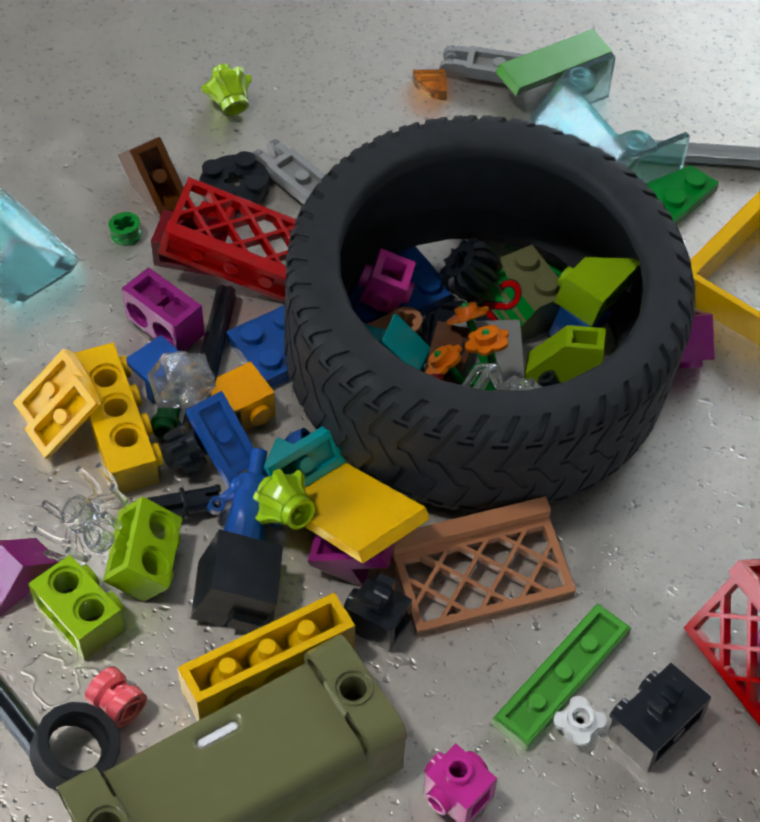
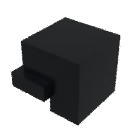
M219 529L198 561L190 619L221 627L228 620L227 627L246 632H252L273 622L278 600L283 546Z

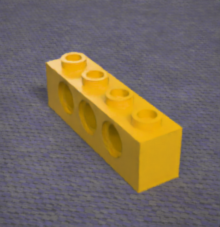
M114 342L75 352L74 354L89 375L101 402V405L87 419L113 496L160 483L158 467L164 466L162 454L158 443L150 444L148 436L153 435L152 427L147 413L140 414L137 407L142 406V401L136 383L132 385L128 383L127 378L132 377L130 368L127 366L126 355L119 357Z
M332 593L177 667L181 692L196 720L199 721L304 664V654L339 634L347 639L355 651V624L336 594Z

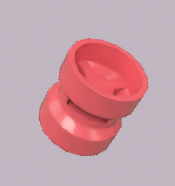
M115 666L108 667L96 675L88 685L84 695L88 703L103 709L114 721L118 729L130 724L141 713L147 701V695L138 686H130L127 683L126 675Z

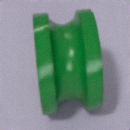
M122 212L114 215L109 220L108 227L114 243L120 246H130L142 238L141 224L136 214Z

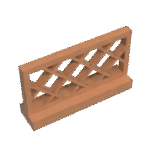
M546 496L419 527L395 542L390 563L395 567L403 595L412 599L411 621L416 636L575 594L576 588L549 517L551 508ZM543 531L548 545L543 555L521 544L526 534ZM518 536H519V538L517 539V541H514V540L510 539V538H514V537H518ZM498 542L512 549L504 565L482 554L487 544ZM480 546L478 551L472 549L474 547ZM460 552L473 559L464 575L443 564L448 554ZM516 552L538 563L530 579L508 568ZM549 552L551 553L553 561L547 558ZM441 556L438 561L433 559L434 557ZM420 561L433 568V571L425 585L408 576L405 565ZM477 562L499 573L490 589L469 578ZM544 566L558 573L562 586L548 589L534 582L541 567ZM438 572L459 582L451 599L429 588ZM503 576L525 586L520 597L508 599L495 592ZM464 585L485 596L479 608L470 610L455 602ZM413 589L420 592L417 599L415 598ZM529 589L532 590V591H534V592H536V593L527 595ZM424 596L446 606L440 618L423 622L419 605ZM490 599L493 600V601H495V602H497V603L488 605ZM450 610L457 612L455 614L448 615Z

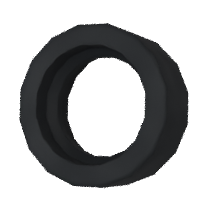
M68 702L54 707L42 718L30 743V762L35 775L47 787L57 791L56 786L84 772V770H72L61 765L52 756L49 749V740L54 731L63 726H75L88 731L97 740L101 749V756L98 763L94 766L98 769L102 778H104L103 772L114 767L120 754V734L114 721L102 709L89 703Z

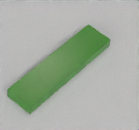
M591 29L501 63L496 73L516 96L607 60L613 51L595 30Z
M597 603L493 717L492 725L527 751L553 722L554 715L557 712H561L569 704L570 699L576 696L629 636L631 627Z

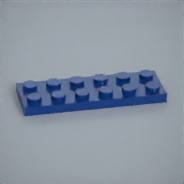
M416 246L397 254L416 262L410 280L415 283L413 292L408 303L401 302L398 308L412 307L419 311L421 316H424L431 310L433 312L441 308L442 304L454 301V296L441 284V275ZM356 284L348 296L352 309L364 324L371 323L389 314L359 302L363 289L360 285ZM285 305L226 331L227 342L244 364L251 361L271 388L289 380L286 356L284 355Z

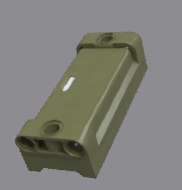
M339 634L304 654V664L104 771V778H102L98 769L94 766L56 786V789L71 822H311L404 767L407 732L397 711L347 639Z

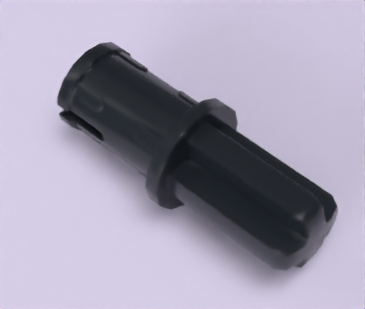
M215 484L214 486L184 491V488L181 487L178 488L177 493L148 497L147 499L178 516H182L186 520L191 514L208 512L207 505L210 499L220 495L221 487L219 484Z

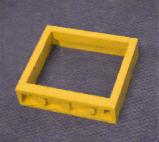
M759 191L690 259L695 282V307L703 312L713 314L715 320L760 346V311L707 279L760 228Z

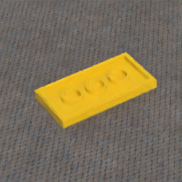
M347 463L340 465L305 487L309 499L315 505V513L311 521L304 527L361 563H365L430 519L426 507Z

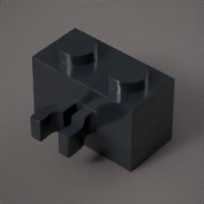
M672 663L668 664L660 673L655 670L650 672L639 685L638 690L640 692L631 700L627 697L623 698L609 715L612 722L607 737L646 772L704 717L711 700V696Z

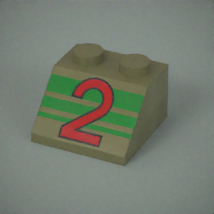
M533 245L502 256L500 263L503 265V268L497 274L499 280L491 285V292L485 291L480 300L473 299L469 303L476 302L479 307L488 306L489 311H487L485 316L490 321L491 317L494 321L520 320L522 341L550 330L560 309V305L554 302L561 288L557 285L558 276Z

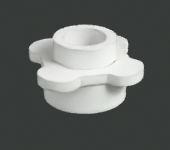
M574 696L570 699V705L563 712H557L554 715L553 723L557 729L562 731L567 740L578 746H585L590 743L596 730L605 728L607 719L602 712L594 711L588 705L586 698ZM582 718L584 723L579 724L576 722V719Z

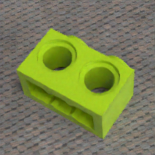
M143 496L119 510L103 582L143 602L169 589L174 578L172 568L175 553L181 542L179 533L182 517Z
M71 555L28 583L34 605L84 661L126 631L122 616L125 608L120 599L112 591L106 594L99 586V579L91 567L87 564L80 566ZM67 589H75L69 593H62ZM92 616H100V618L95 621H86L88 618Z

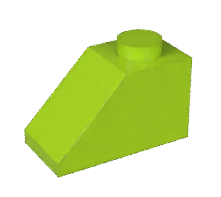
M585 257L575 268L568 266L563 271L557 281V285L561 288L554 302L592 327L630 287L640 262L635 258Z

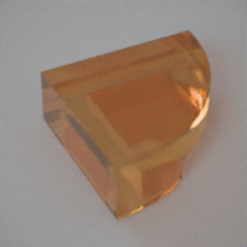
M445 69L413 70L412 80L417 89L420 90L421 88L425 92L430 93V97L433 99L447 100Z

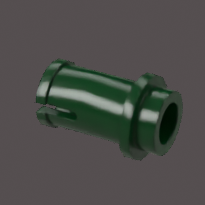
M165 389L160 393L157 412L150 421L152 432L159 439L166 440L164 434L181 425L179 416L184 396L178 391L175 401L171 402L174 389Z

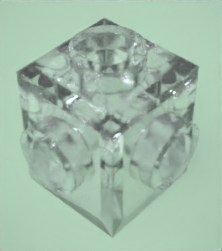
M185 351L163 353L147 374L157 408H181L187 410L205 400L216 387L214 374L209 368L205 354L188 353Z

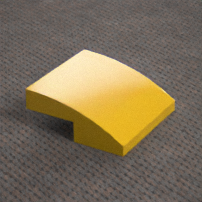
M62 349L13 402L28 423L24 430L44 458H50L101 405L98 393L86 370L73 351Z

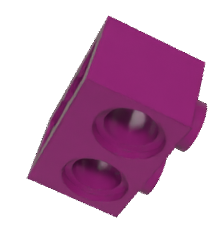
M148 267L121 288L126 318L153 338L162 335L179 352L183 353L205 335L202 305Z

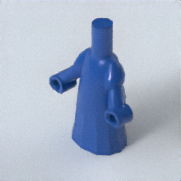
M253 448L248 472L236 476L231 481L229 488L219 496L212 497L207 505V510L210 514L220 515L226 503L232 500L224 530L265 541L266 524L262 525L255 519L259 511V503L253 499V496L260 482L266 478L264 475V464L268 452L264 449ZM269 523L273 528L280 529L283 527L280 523Z

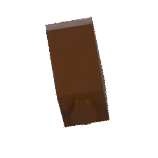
M161 137L148 140L118 154L132 187L158 216L162 215L163 210L171 211L175 209L184 187Z

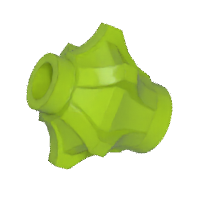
M228 63L219 64L212 69L211 79L206 84L201 85V91L209 96L211 101H215L222 108L225 115H238L249 106L247 91L252 83L251 74H244L243 67L231 68Z
M280 469L273 471L272 476H268L260 482L253 496V499L259 503V511L255 519L262 525L272 522L288 525L292 529H300L311 521L315 513V505L309 499L305 490V475L299 470L291 475L284 474Z

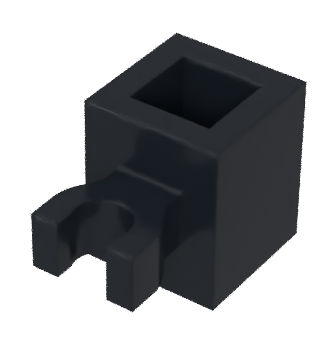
M380 573L376 580L368 577L360 589L354 588L344 603V609L355 624L356 635L390 652L411 621L412 599L394 590L396 585L395 579Z

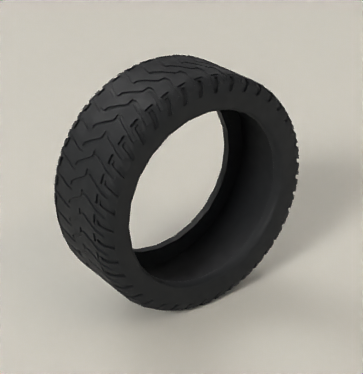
M476 115L454 116L452 120H448L447 117H440L438 119H428L425 121V124L421 125L419 122H415L408 126L399 127V131L394 133L390 130L382 136L379 135L373 138L371 143L368 144L366 142L362 144L360 148L354 149L348 157L342 158L340 163L335 164L328 174L322 178L321 183L315 186L305 201L306 203L300 209L294 224L295 228L291 231L288 245L285 280L284 355L286 356L289 380L293 382V390L299 404L304 407L303 411L315 429L324 426L325 429L330 431L336 447H339L341 451L340 455L351 466L410 499L414 498L422 503L428 502L436 507H446V509L451 510L462 509V511L466 512L477 511V513L545 496L549 504L565 500L597 485L620 469L639 450L655 426L687 346L695 315V282L688 251L671 214L662 201L657 199L654 191L642 179H638L637 175L632 170H629L625 164L616 161L612 155L604 152L603 149L591 146L586 140L579 139L570 133L564 134L562 130L554 129L547 125L541 124L536 126L534 122L516 118L507 121L502 116L492 117V115H483L478 119ZM476 237L479 240H488L519 248L533 245L542 258L551 261L563 271L568 266L575 268L585 257L635 258L640 262L630 287L608 309L612 313L608 325L614 335L616 350L600 365L566 382L527 391L481 390L442 381L406 364L372 336L352 309L348 296L358 283L364 265L372 266L381 248L398 254L417 245L447 239L469 240Z

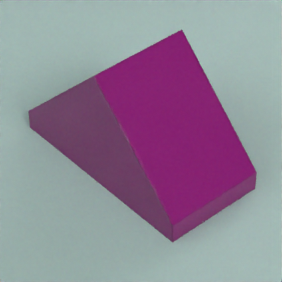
M37 538L0 540V616L31 593L29 582L60 562Z

